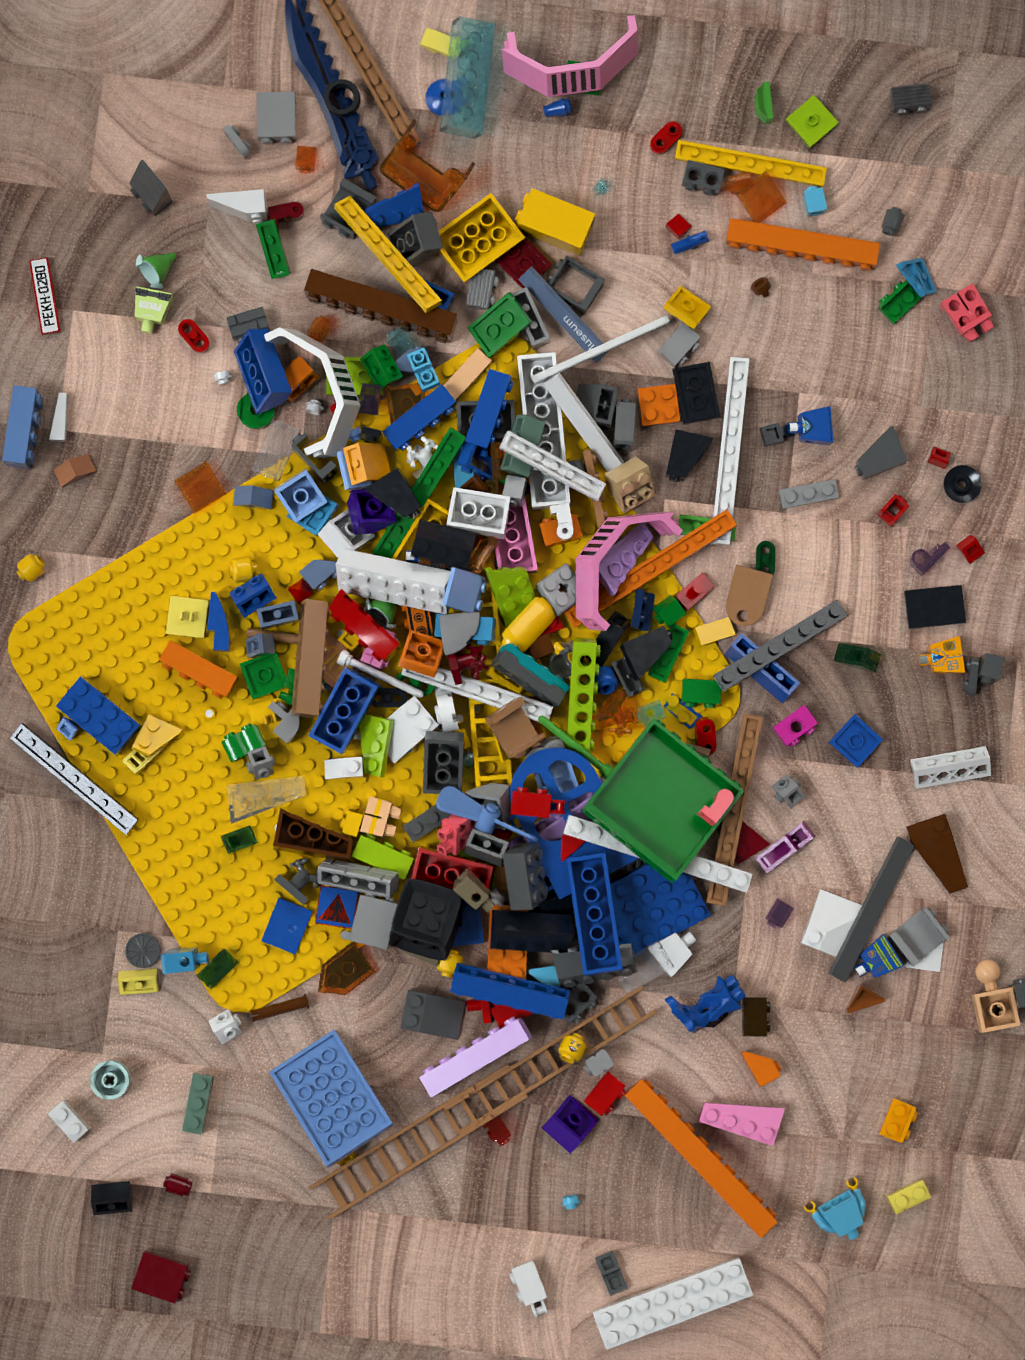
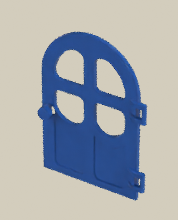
M547 748L533 753L517 768L511 782L510 799L512 803L513 790L517 791V787H523L528 775L539 773L550 794H552L551 799L567 801L564 804V811L566 813L565 815L561 814L566 823L568 815L573 816L568 803L587 792L594 794L602 782L593 766L580 754L565 748ZM558 760L571 763L583 772L585 782L563 793L559 790L549 767ZM551 803L550 810H555L557 803ZM513 815L508 818L512 827L521 831L524 830V832L539 839L538 842L543 852L542 865L545 869V877L548 876L552 884L547 886L548 891L554 888L559 899L572 894L567 858L606 853L609 874L639 859L585 841L562 861V839L548 841L541 838L534 825L535 820L539 817ZM515 818L518 819L521 827H516L513 821Z

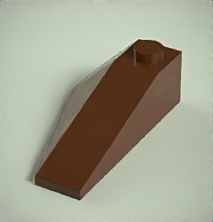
M946 814L907 826L906 828L914 848L919 852L926 864L929 865L949 894L968 888Z

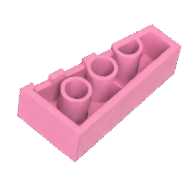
M703 1102L698 1121L773 1146L785 1108Z

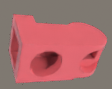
M728 789L720 790L715 794L714 802L708 808L705 805L697 815L711 826L715 825L732 803L734 797L732 792Z

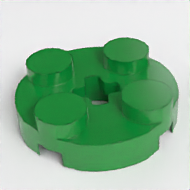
M249 392L239 400L237 415L243 425L250 429H262L271 424L275 416V407L261 414L254 415V412H251V408L253 409L254 406Z

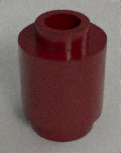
M171 1173L170 1176L165 1177L163 1187L166 1188L165 1192L181 1197L184 1195L189 1196L193 1181H190L187 1177Z

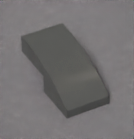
M613 1251L595 1258L610 1296L628 1289Z

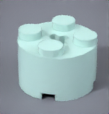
M116 1060L104 1061L98 1064L93 1069L90 1078L93 1092L98 1097L106 1100L122 1097L129 1090L132 1082L129 1069L126 1065ZM107 1076H114V1084L107 1083L109 1080Z

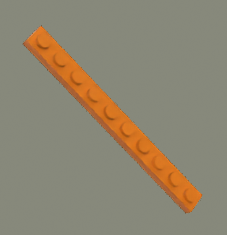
M726 509L631 569L623 583H620L615 595L610 596L605 587L601 588L598 595L599 614L736 528L737 524L729 511ZM576 605L565 611L575 629L583 624L576 618Z

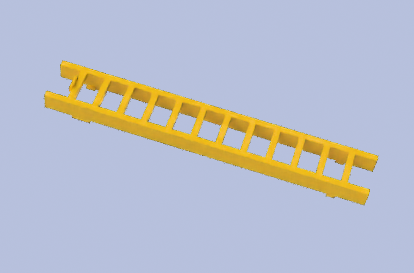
M488 547L489 564H482V562L469 563L467 571L485 570V568L494 570L493 548ZM487 583V588H491L490 583ZM491 589L492 602H484L482 608L493 607V617L496 619L495 642H489V645L483 646L496 645L497 652V646H501L498 607ZM470 642L473 647L480 646L477 642ZM465 647V655L470 654L469 649ZM493 659L485 660V665H491ZM470 669L466 670L467 677L472 678ZM494 679L478 680L487 684L499 683ZM499 683V687L504 689V686ZM469 698L476 788L481 787L480 781L507 779L508 785L511 788L512 771L510 759L506 760L507 774L480 776L479 762L499 761L500 756L478 757L477 743L495 742V738H477L476 724L487 722L485 718L475 719L474 705L485 703Z

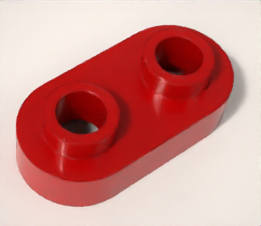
M675 121L668 122L651 139V151L657 155L666 153L680 139L682 135L681 125ZM670 128H675L676 132L671 133L669 130ZM662 141L663 145L657 146L656 142Z
M184 319L179 323V334L196 353H204L209 349L210 341L193 320ZM191 327L192 330L191 332L186 333L185 328ZM199 341L204 342V345L202 347L197 346V343Z
M702 717L695 723L696 746L704 748L705 745L710 744L708 748L711 750L709 755H712L716 750L715 724L710 718ZM705 726H709L707 731H703Z

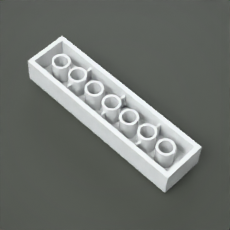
M556 353L517 356L522 413L545 422L544 434L540 438L538 447L566 462L561 408L544 386V380L536 384L531 378L537 373L557 365ZM533 467L532 472L529 474L532 510L550 509V506L569 503L570 507L569 486Z
M737 1256L594 1309L592 1312L605 1348L608 1350L753 1296L740 1258Z

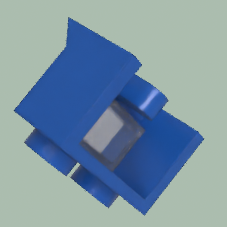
M463 443V449L457 461V465L462 467L461 471L467 474H477L483 482H486V480L494 481L502 459L488 456L487 451L476 449L477 445Z

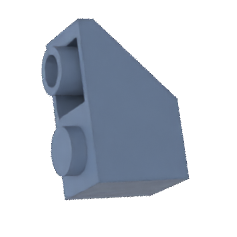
M313 560L300 570L299 573L314 592L317 589L321 591L328 585L327 581L332 577L334 579L337 578L336 562Z

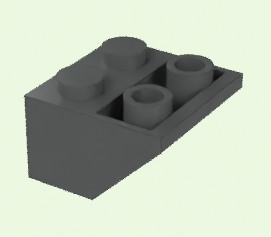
M579 384L576 396L600 428L609 429L618 388L602 384Z

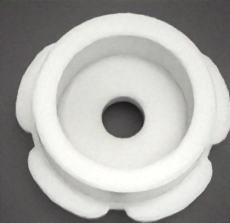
M228 370L215 373L214 382H218L219 385L228 383L232 375L229 374Z
M312 399L310 402H306V411L313 415H320L321 410L323 411L324 408L321 406L322 403Z

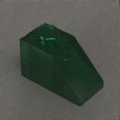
M839 643L834 662L860 670L876 672L881 654L869 648Z

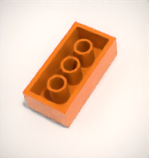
M495 905L490 910L487 970L526 979L527 951L490 949L492 910L529 912V910H511V907L508 905H503L502 907Z

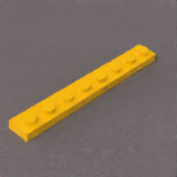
M678 140L674 159L684 162L691 160L726 170L817 187L824 186L827 171L826 167Z
M351 196L334 204V209L425 313L441 305L442 300Z

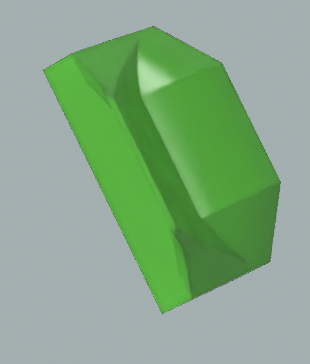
M764 82L756 89V95L754 96L756 116L764 124H770L774 119L770 82Z

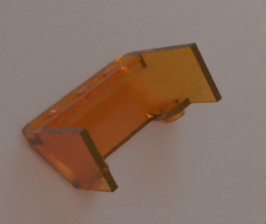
M413 119L380 165V172L404 191L412 188L414 184L419 182L422 204L434 212H440L466 181L475 163L472 162L464 173L456 168H449L443 174L413 152L417 146L416 139L409 134L417 122Z

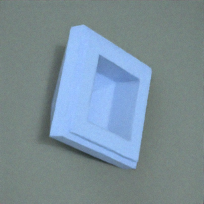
M66 717L62 718L56 728L69 741L73 739L78 731L76 723Z

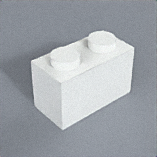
M66 1100L61 1101L48 1113L73 1143L77 1142L91 1129Z

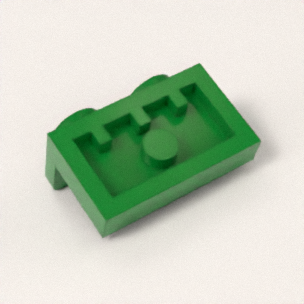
M907 280L904 283L900 281L894 286V292L890 296L886 294L879 301L878 310L893 325L921 300V297L910 287Z
M385 344L372 348L360 358L378 392L403 377Z

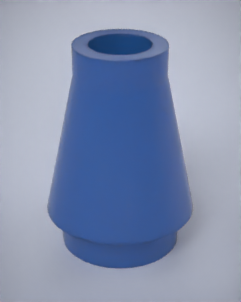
M563 97L549 105L543 106L545 117L568 116V114L572 113L569 98L564 99Z

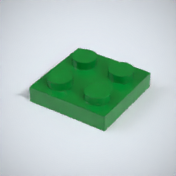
M276 650L275 654L262 655L240 663L253 700L285 689L282 687L285 674Z

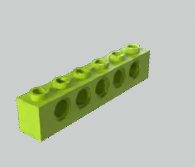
M573 638L567 735L590 752L594 748V739H590L591 732H595V720H592V713H596V702H593V694H597L598 683H594L595 675L599 674V664L595 663L596 656L600 657V645H597V639ZM585 655L591 658V661L586 664L580 661L581 657ZM586 674L590 679L588 682H581L579 677ZM585 693L589 698L586 701H580L578 696ZM580 712L587 714V718L584 720H579L576 716ZM578 731H583L586 733V736L579 739L575 734ZM566 744V749H569V750H572V751L576 752L575 750H573L570 746H568V745Z

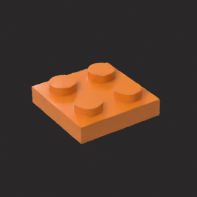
M675 384L637 389L642 427L680 422Z

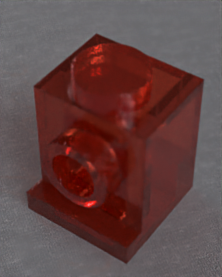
M499 1115L483 1125L484 1129L489 1128L487 1134L492 1142L496 1140L500 1147L510 1141L508 1137L511 1136V1133Z

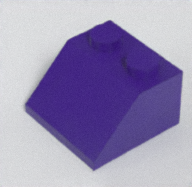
M366 489L351 491L347 504L354 534H373L396 523L394 510L368 493Z
M569 1095L541 1128L571 1154L599 1120L574 1097Z

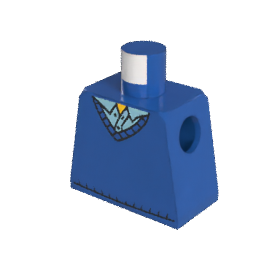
M831 406L802 412L797 416L798 422H788V433H799V441L802 443L830 445L834 442Z

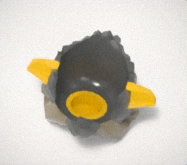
M573 640L562 642V646L555 642V653L552 655L547 668L553 675L571 681ZM582 656L580 661L586 664L584 656Z

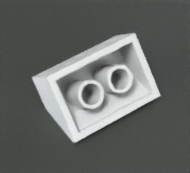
M453 487L447 526L476 535L504 539L511 497Z

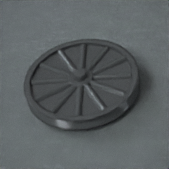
M146 933L136 934L127 942L125 954L133 966L148 968L157 962L160 956V945L152 935Z

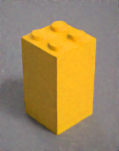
M531 188L530 193L526 192L522 202L523 210L519 209L515 218V224L523 234L581 256L595 222V213Z

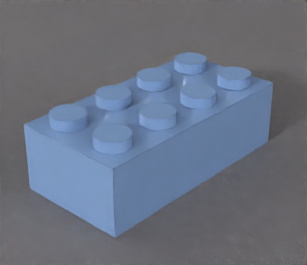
M13 385L2 461L8 467L30 469L31 465H34L35 453H33V448L38 443L36 428L40 427L41 416L38 415L39 409L43 408L44 398L41 397L40 392L36 388Z

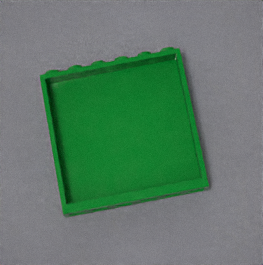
M653 718L581 809V812L669 882L674 883L744 793V790L737 781L730 780L722 769H716L711 765V761L707 757H701L696 753V749L692 745H686L681 741V737L677 733L666 729V725L662 721ZM728 789L734 796L733 801L717 823L711 826L697 813L705 805L709 808L714 802L715 794L720 790Z

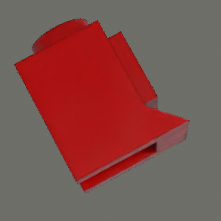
M894 494L877 516L892 527L908 509V502L901 495ZM891 505L899 510L895 516L887 511Z

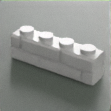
M328 858L318 866V884L372 893L373 895L391 898L398 890V872L370 868L338 860L334 861Z

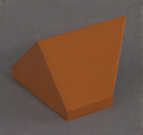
M858 985L845 1010L846 1013H851L883 1003L885 999L866 987Z

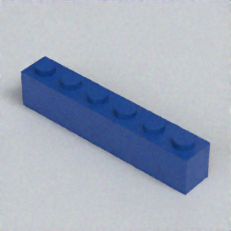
M460 963L456 964L450 992L458 996H468L479 1001L485 1000L496 1005L510 1006L516 1010L522 1009L533 1014L547 1015L554 1019H564L570 994L568 989Z

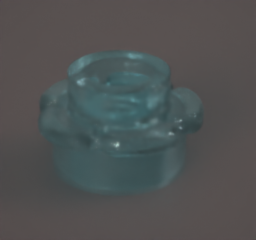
M600 178L593 188V191L597 193L596 195L599 193L603 195L609 187L606 184L608 180L605 181Z
M466 750V754L463 757V766H466L467 769L474 767L473 752Z

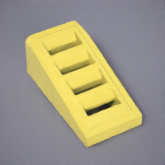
M164 747L159 748L150 757L139 753L145 759L143 762L136 756L138 752L133 750L122 762L135 775H138ZM132 758L139 764L138 767L130 761Z

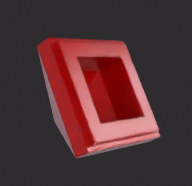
M304 578L288 588V591L298 605L314 594Z

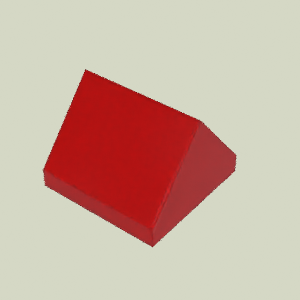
M933 446L927 463L945 469L951 453Z

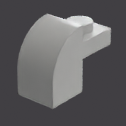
M272 701L268 708L283 719L273 732L289 744L300 729V717L292 716V709L287 713L286 710L288 708L280 701L277 704Z

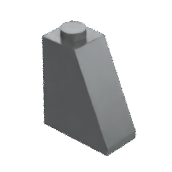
M621 399L620 402L617 401L613 441L615 450L632 451L636 403H632L630 399Z
M894 426L889 427L856 461L855 471L858 477H862V480L904 465L907 462Z

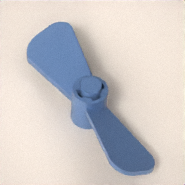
M447 786L443 788L436 800V806L440 811L476 821L475 829L483 833L492 834L496 824L536 843L539 840L526 832L499 821L501 811L497 805L488 803L482 806L455 787Z

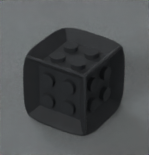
M407 879L393 917L389 934L390 943L399 949L413 954L446 961L458 931L462 909L464 908V899L452 889L422 880Z

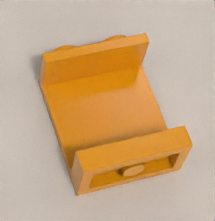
M356 443L343 448L352 485H358L367 481H377L391 472L384 443Z

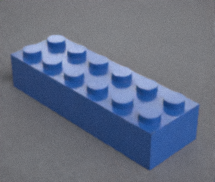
M606 853L567 858L584 976L623 971Z

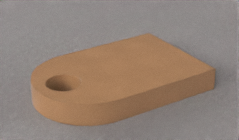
M736 565L726 601L727 615L734 623L741 626H749L761 618L773 574ZM744 610L748 613L746 621L738 619L737 613Z

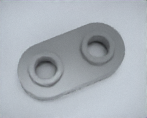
M229 124L223 128L224 133L244 159L251 155L249 151L252 149L246 140L242 142L238 137L240 132L234 125L231 127Z

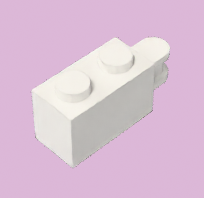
M533 1259L512 1267V1273L509 1275L513 1285L517 1284L519 1291L516 1293L520 1303L524 1302L525 1306L530 1305L535 1318H538V1315L543 1313L548 1314L543 1300L547 1298V1294ZM540 1301L542 1305L535 1308L533 1303Z

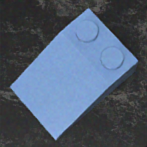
M452 567L442 605L466 613L480 612L483 604L481 600L482 593H485L487 589L486 578Z

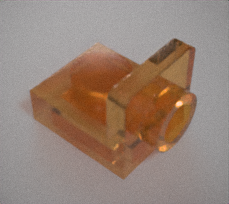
M297 146L295 168L300 173L315 171L316 147Z

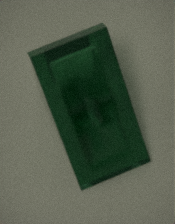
M250 825L221 836L229 855L258 843Z

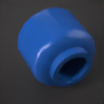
M599 667V674L595 675L594 683H598L597 692L599 694L609 695L618 687L617 675L611 667Z

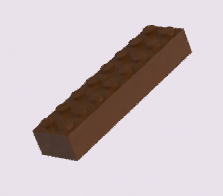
M315 269L310 270L304 289L306 298H309L308 301L314 304L322 302L327 304L328 308L334 310L341 308L350 315H356L357 313L363 315V318L369 321H374V319L380 320L381 324L392 327L393 324L399 326V329L402 331L410 332L412 330L421 337L428 338V336H431L437 342L446 344V341L451 343L458 322L456 313L437 307L425 313L415 300Z

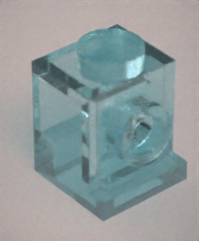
M660 699L638 707V712L635 713L638 723H643L644 727L653 718L660 721L666 719ZM648 710L654 712L652 717L647 716L646 712Z

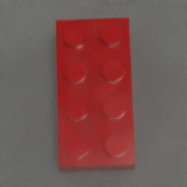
M421 846L418 848L411 879L430 882L453 890L454 881L468 868L491 890L497 865L461 855L455 856L452 853L444 856L437 849Z

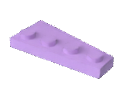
M644 522L635 525L616 541L600 561L599 580L610 596L615 595L620 583H623L627 573L634 567L635 561L639 555H642L653 538Z

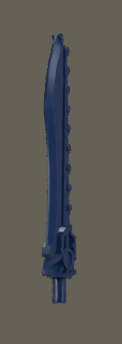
M285 0L286 30L290 50L295 65L304 76L322 109L341 165L345 167L343 170L344 179L348 180L349 178L361 176L367 190L373 191L378 185L371 171H373V168L380 159L366 129L363 126H358L360 115L355 112L349 117H343L350 133L347 140V135L340 118L333 115L324 102V93L327 86L306 34H309L329 84L339 79L340 72L337 69H331L333 58L330 55H325L327 44L324 41H318L320 29L312 27L314 16L310 12H305L307 1L296 0L306 25L302 27L292 0ZM338 88L333 92L339 109H346L353 103L352 99L344 97L346 88ZM346 140H347L348 150H349V153H350V156H351L350 160H349V158H348V155H347L346 150H345V147H344V146H345V143H346Z

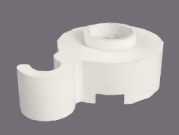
M434 686L438 703L437 706H434L438 725L442 724L444 732L458 731L459 727L451 692Z

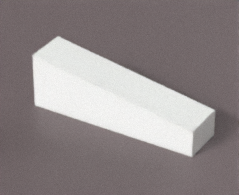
M59 393L49 438L51 442H66L67 393Z

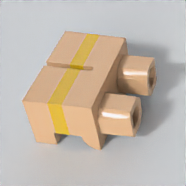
M370 796L365 813L381 817V819L364 815L360 832L379 837H394L397 827L389 825L387 822L389 817L399 819L402 810L393 806L390 802Z

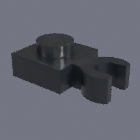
M779 423L759 429L765 447L782 443L784 441L783 436L791 438L795 433L789 434L787 432L788 423L783 425L782 428H780Z

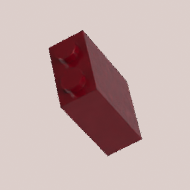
M145 1250L143 1251L131 1289L176 1304L178 1300H182L185 1289L182 1288L184 1281L188 1282L191 1270H188L189 1264Z

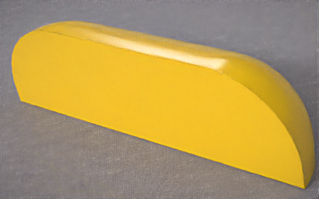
M535 597L501 635L504 637L501 646L508 643L514 644L519 647V651L524 653L535 642L556 616L555 609L546 597ZM500 645L497 646V652H499V649L501 648Z

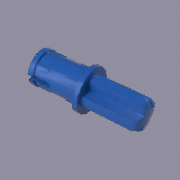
M704 230L692 236L687 235L685 239L672 243L671 249L673 253L677 254L690 248L693 250L695 246L709 242V238L706 237L708 236L707 232Z

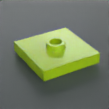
M815 95L785 119L809 148L814 146L839 124Z

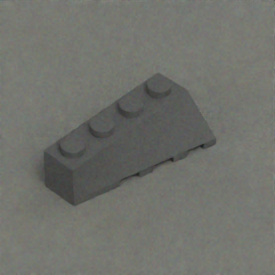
M619 944L623 971L584 976L580 951H576V948L568 949L567 953L551 950L561 987L571 988L577 984H591L597 980H611L613 977L630 976L633 973H637L635 952L632 945Z

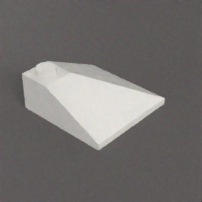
M820 889L800 944L836 957L862 905Z

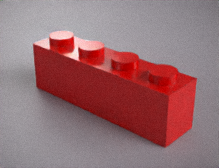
M343 589L338 592L328 608L332 612L330 616L337 623L343 622L346 625L344 629L351 636L355 634L360 639L357 642L365 649L369 647L373 651L371 655L377 661L383 660L387 663L402 646L351 599Z

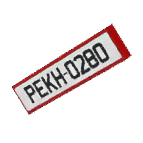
M47 257L30 260L41 334L43 336L60 333L61 329L49 259Z

